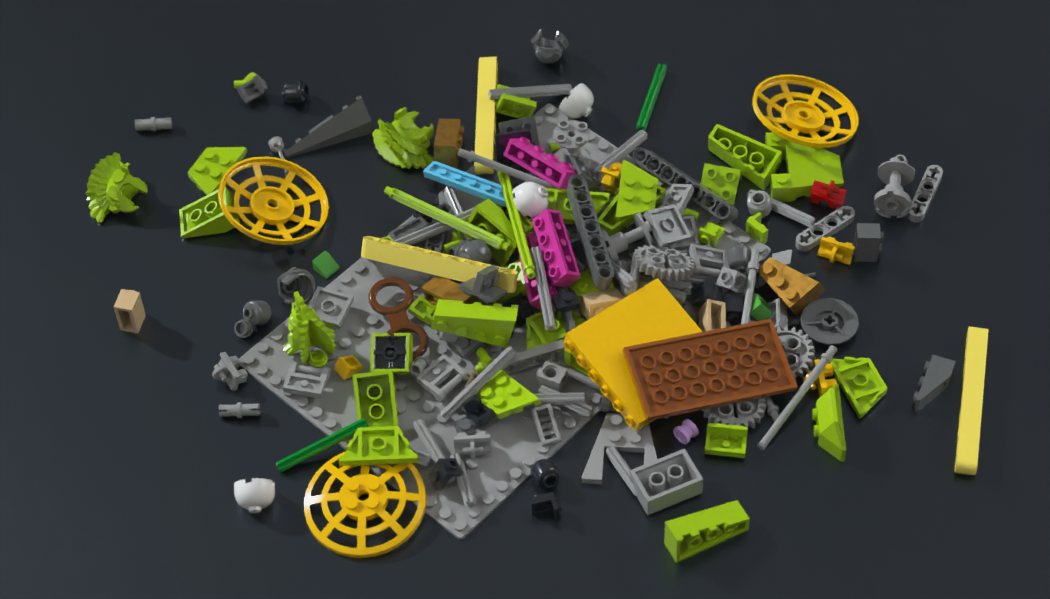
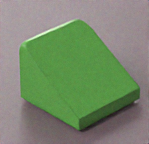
M324 251L312 261L313 269L325 279L340 269V266L327 251Z
M755 293L750 314L758 321L766 320L772 315L768 302Z

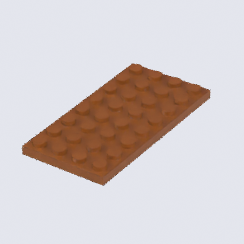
M772 318L623 348V354L647 421L796 391L798 388Z

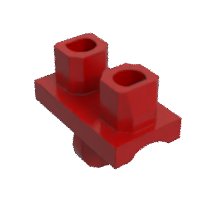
M814 180L810 194L811 201L817 204L824 201L828 203L830 208L837 209L838 206L842 207L846 190L835 187V181L833 180L829 184Z

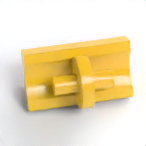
M613 163L609 166L608 170L606 167H602L603 179L601 184L605 187V193L616 195L620 184L622 164Z
M829 236L827 238L822 237L818 256L830 259L829 262L831 263L838 261L850 265L855 246L849 242H838L835 238Z
M814 359L815 366L818 364L820 359ZM832 363L825 366L810 387L811 390H814L817 385L820 397L834 384H837L835 378L825 379V377L833 376ZM812 371L807 373V375L803 378V383Z

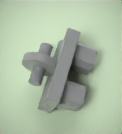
M226 352L220 353L221 360L214 366L215 370L212 376L215 380L226 381L232 391L237 390L239 383L246 382L248 373L245 369L237 370L240 364L237 356L228 357Z
M478 431L476 435H468L465 432L458 433L457 436H454L455 454L459 453L461 456L471 455V459H475V455L491 454L490 434H487L486 431Z

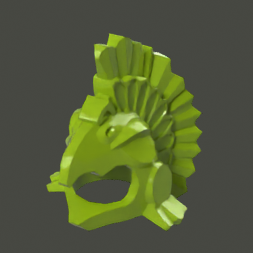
M404 107L394 113L392 124L389 122L384 123L381 119L377 121L379 129H375L372 133L374 137L373 142L375 143V149L378 150V154L382 155L383 159L387 160L389 164H394L396 167L401 166L402 169H410L411 166L416 169L420 167L426 169L434 161V158L427 151L434 134V126L430 124V127L418 128L414 120L419 112L412 111L407 113V108Z
M115 152L111 156L107 155L105 159H100L88 177V190L85 192L87 195L86 201L90 203L88 208L91 210V217L96 219L99 224L103 222L106 214H109L110 211L112 213H119L120 211L131 213L136 211L139 207L133 206L134 203L131 201V198L138 192L147 193L145 182L138 177H133L128 169L130 163L123 164L120 154Z
M294 292L295 302L292 303L288 324L289 342L283 346V351L291 356L300 349L302 363L306 366L313 347L319 348L327 354H335L333 351L336 350L334 348L336 340H333L335 337L334 329L327 328L325 323L320 321L321 318L316 314L315 310L305 304L299 292Z

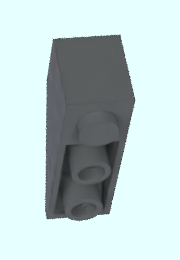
M933 354L930 362L926 361L923 370L926 373L925 377H920L918 384L920 391L915 392L912 403H916L915 412H918L948 388L956 361Z

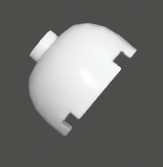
M580 83L570 91L571 95L568 98L565 97L559 106L562 113L569 118L576 119L583 115L587 117L593 110L591 108L594 103L593 94L586 85Z
M524 182L512 191V194L515 193L513 201L517 209L524 217L527 215L532 217L530 220H533L548 207V192L546 188L535 182Z
M252 478V482L245 483V479L234 483L235 499L238 505L244 509H249L250 513H259L261 509L268 507L272 503L275 496V483L272 480Z

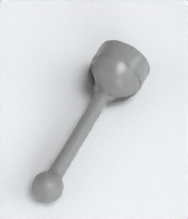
M274 137L268 142L270 149L278 153L281 159L285 160L281 152L284 148L282 138Z

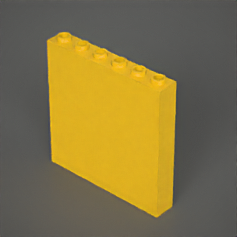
M657 278L567 332L563 343L566 350L574 355L578 365L587 371L591 381L595 382L599 386L601 393L612 402L614 409L625 418L626 424L637 432L654 420L647 421L623 354V348L700 333L702 330Z

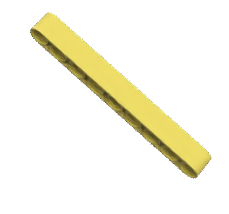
M479 57L475 154L495 161V100H490L488 93L490 89H496L498 82L497 57ZM474 162L476 175L494 174V169Z
M365 236L362 241L361 257L461 282H465L473 277L476 278L477 272L491 266L490 264L372 236ZM499 267L497 273L499 274V279L495 286L507 290L508 293L516 292L518 272Z
M968 326L955 473L976 475L988 343V329Z

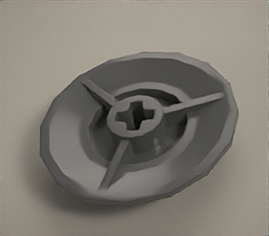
M820 298L810 302L803 309L800 318L802 329L808 334V337L826 345L841 344L850 340L856 334L859 325L857 313L852 306L834 298Z

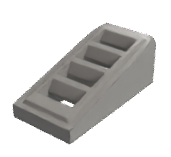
M551 404L531 408V414L542 447L561 442L562 439ZM548 414V417L538 418V416ZM549 420H550V422H551V423H549V424H545V425H542V426L540 425V423L546 422V421H549ZM553 427V430L551 431H542L543 429ZM555 434L556 436L554 438L545 440L544 436Z

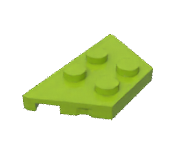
M207 147L188 171V176L196 183L200 191L202 190L208 195L219 189L225 172L243 159L247 154L246 147Z
M626 160L622 162L615 216L616 222L621 221V218L629 216L634 218V215L638 213L643 215L646 211L655 209L658 179Z
M546 188L548 192L547 208L560 211L564 224L576 225L566 194L567 189ZM589 191L596 215L609 201L610 193Z
M542 311L526 318L527 350L565 338L566 331L562 313L560 321H557L554 314L556 328L549 331L545 329ZM572 311L576 327L586 321L580 317L579 313Z
M845 357L844 359H832L833 375L860 419L887 393V386L870 358L856 359Z
M502 370L495 374L476 393L480 396L485 406L494 410L496 417L499 419L524 411L523 407L534 403L535 406L541 404L537 396Z
M399 426L358 428L354 433V438L346 446V452L339 458V466L418 463V455L411 449L409 441L403 436Z

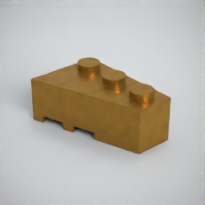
M439 119L434 142V161L458 169L459 156L457 154L462 146V137H464V126H461V119Z
M771 257L759 266L758 273L796 316L810 302H813L825 292L820 282Z
M436 275L421 287L425 299L433 305L437 304L438 299L464 301L465 304L479 302V297L464 294L462 290L458 289L460 284Z

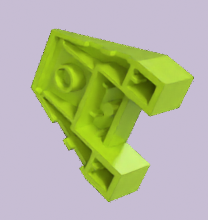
M774 132L766 133L765 145L782 151V160H786L787 174H771V198L780 202H792L800 196L805 195L808 197L811 194L814 180L826 184L833 180L835 181V187L844 185L839 155L823 148L793 143Z

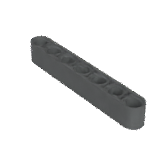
M642 147L634 151L633 160L668 185L684 184L685 181H687V184H692L694 192L690 199L717 218L732 222L737 218L738 210L734 205L653 151ZM714 199V205L711 207V201ZM726 209H728L729 212H728V214L725 216V211H726Z
M575 174L569 179L566 194L593 283L597 289L607 290L611 285L614 270L586 180L583 176Z

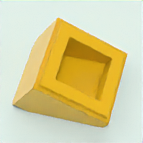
M354 355L339 357L334 366V370L344 380L349 379L353 374H357L364 369V366Z

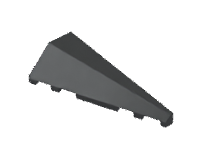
M356 97V102L350 106L345 105L342 107L343 111L333 117L331 115L309 131L310 134L302 140L300 138L295 140L296 144L289 149L284 148L282 151L285 158L373 133L372 121L362 97Z

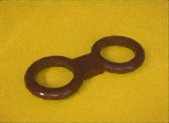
M394 277L384 278L377 281L371 287L368 294L369 304L374 311L387 316L390 329L386 333L390 336H394V333L406 331L413 332L419 336L421 344L413 352L414 361L415 358L426 353L429 346V337L423 328L409 322L406 310L413 302V290L402 279ZM387 286L399 287L406 294L405 300L400 305L390 308L380 305L376 300V296L381 289Z

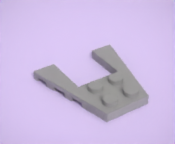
M607 413L581 477V483L602 484L604 451L611 446H614L621 452L644 453V465L657 460L649 424L635 432L632 427L626 424L625 418L621 414Z

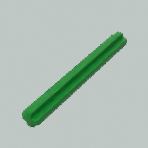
M665 64L657 66L636 125L638 131H645L667 71Z
M362 418L278 461L276 465L279 471L283 472L354 436L358 428L369 427L366 419Z

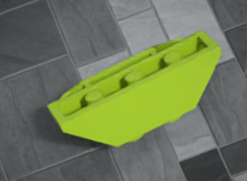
M834 384L816 401V408H812V420H816L814 437H818L819 446L839 461H845L846 444L839 384Z

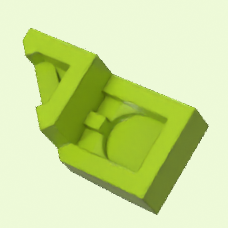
M419 296L408 308V312L432 325L436 305Z

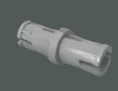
M171 117L135 119L136 131L172 129Z
M237 402L236 405L220 404L219 410L227 411L219 412V416H237V418L260 416V411H252V409H260V404H242V402Z

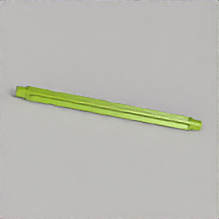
M498 171V178L504 194L523 270L528 279H533L535 277V267L520 214L513 201L515 196L514 193L512 194L513 189L508 174Z
M389 186L384 190V194L388 195L391 199L467 235L481 239L499 250L503 249L508 252L511 249L512 245L506 242L505 239L403 191Z

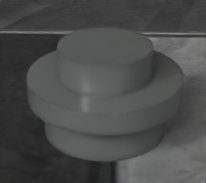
M241 319L234 326L235 333L241 338H248L253 332V325L249 320Z
M461 419L456 424L457 434L465 432L468 435H473L476 430L475 423L470 419Z

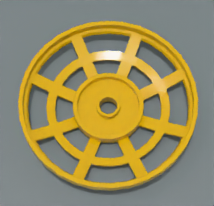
M800 75L770 77L756 87L752 98L753 109L759 120L778 136L799 145L816 148L839 146L854 136L859 124L857 111L846 96L832 86L810 77ZM787 84L814 88L812 95L790 92ZM774 85H780L783 92L771 99L762 94L764 90ZM823 92L841 104L842 108L833 110L828 104L818 99L820 93ZM758 98L767 104L766 112L768 116H764L757 105ZM793 98L805 99V100H808V102L800 101V100H794ZM781 99H786L787 101L784 107L779 106L776 102ZM815 104L819 105L827 112L823 113L817 106H815ZM772 108L780 112L782 118H774ZM844 113L849 115L851 130L839 129V115ZM832 118L834 127L824 125L825 119ZM779 124H786L788 127L792 129L791 132L787 131ZM824 130L831 133L820 137L816 132ZM798 133L810 134L812 138L799 136ZM836 134L847 135L842 139L826 142V140L833 138Z
M266 156L244 159L231 166L225 172L219 185L218 200L225 217L240 232L261 242L277 245L303 242L312 238L321 230L328 216V198L320 182L306 169L288 160ZM260 166L278 167L289 172L285 179L262 175ZM250 167L253 168L255 177L245 180L240 185L231 179L239 171ZM295 175L305 180L314 189L316 194L306 197L295 184L291 183ZM265 182H274L281 184L280 188L266 186ZM257 183L259 188L253 194L245 190L249 185ZM226 184L235 190L234 207L225 206L223 193ZM287 189H291L300 199L293 200L286 192ZM240 195L250 200L249 207H240ZM320 200L322 210L319 222L309 219V203ZM269 204H274L276 207H270ZM303 205L304 217L294 215V208ZM230 213L238 214L242 221L252 229L248 230L243 227ZM244 214H253L258 219L257 223L253 224ZM289 220L299 223L289 230L284 226V223ZM265 223L276 225L279 231L263 229ZM305 225L315 227L312 232L301 237L292 238L290 235L299 231ZM261 232L268 235L283 236L284 239L269 238L259 235L258 233Z
M343 452L326 462L315 473L308 485L304 499V513L308 527L319 543L339 555L367 558L385 554L407 541L422 521L426 507V490L422 477L412 463H401L394 467L388 464L372 465L386 470L380 477L369 474L370 465H349L338 469L333 464L339 461L340 456H343L345 453ZM361 466V474L349 478L343 473L353 467ZM406 468L412 471L418 484L419 494L406 492L405 483L399 472ZM326 470L332 475L323 488L322 495L310 497L314 484ZM394 477L398 482L400 492L388 491L385 482ZM336 478L343 483L339 493L328 494ZM362 494L369 495L367 500L361 501L358 499ZM389 499L399 500L396 510L390 515L385 510ZM406 500L418 502L415 516L410 524L403 529L396 520L403 512ZM339 501L342 510L333 517L327 502ZM321 503L323 513L329 522L321 532L312 519L310 505ZM348 516L358 521V528H350L342 525L340 522ZM378 516L384 520L383 523L375 527L366 528L367 520ZM388 527L398 535L384 544L366 548V536L379 533ZM336 528L345 534L357 536V548L339 545L327 537Z

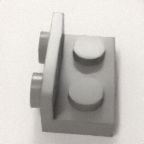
M672 184L660 207L676 204L682 216L694 192L693 185Z

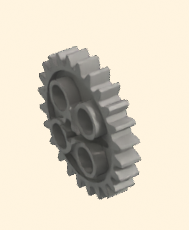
M651 244L650 247L643 245V248L638 247V249H635L632 259L633 265H635V268L640 269V272H646L645 275H652L653 278L659 277L660 280L666 278L668 281L670 279L678 281V278L684 280V277L689 278V276H692L695 268V261L692 260V257L687 256V253H681L682 250H675L674 247L671 249L667 246L659 247L658 244L657 247Z
M785 326L782 331L780 327H777V334L788 363H794L790 365V368L797 382L796 377L804 378L803 371L809 373L808 366H813L812 360L815 359L813 342L809 340L808 334H803L802 330L796 332L795 327L791 331L788 330V326Z
M766 397L734 403L737 418L734 417L733 404L703 409L701 411L704 412V418H708V423L714 422L755 428V422L760 423L761 418H764Z

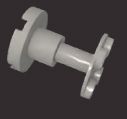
M574 120L559 121L558 126L553 131V139L556 144L562 147L555 153L559 157L558 160L574 166L569 158V155L572 153L575 157H581L585 162V166L589 167L590 155L587 150L582 148L590 139L587 123Z
M894 157L890 161L882 163L877 173L879 179L888 185L885 186V189L876 193L874 209L879 215L886 218H891V215H897V218L906 216L910 212L912 202L902 186L913 181L915 168Z
M641 213L634 215L636 229L625 234L618 232L609 236L604 229L601 230L610 260L614 263L619 260L618 253L628 249V244L642 239L648 247H650V244L656 246L655 240L649 233L652 231L648 221L644 222Z

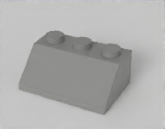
M685 449L630 470V476L638 500L647 515L703 493V478Z

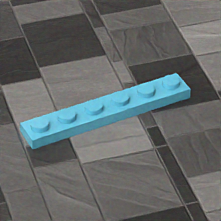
M433 161L423 171L426 178L485 200L489 198L492 202L507 207L502 187L499 184Z

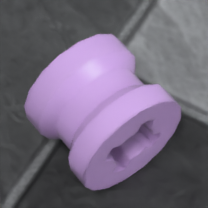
M685 419L681 426L673 429L675 437L682 444L689 443L691 437H696L699 434L696 425L689 419Z

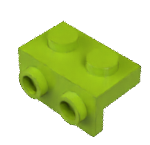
M708 423L705 454L745 458L748 427Z

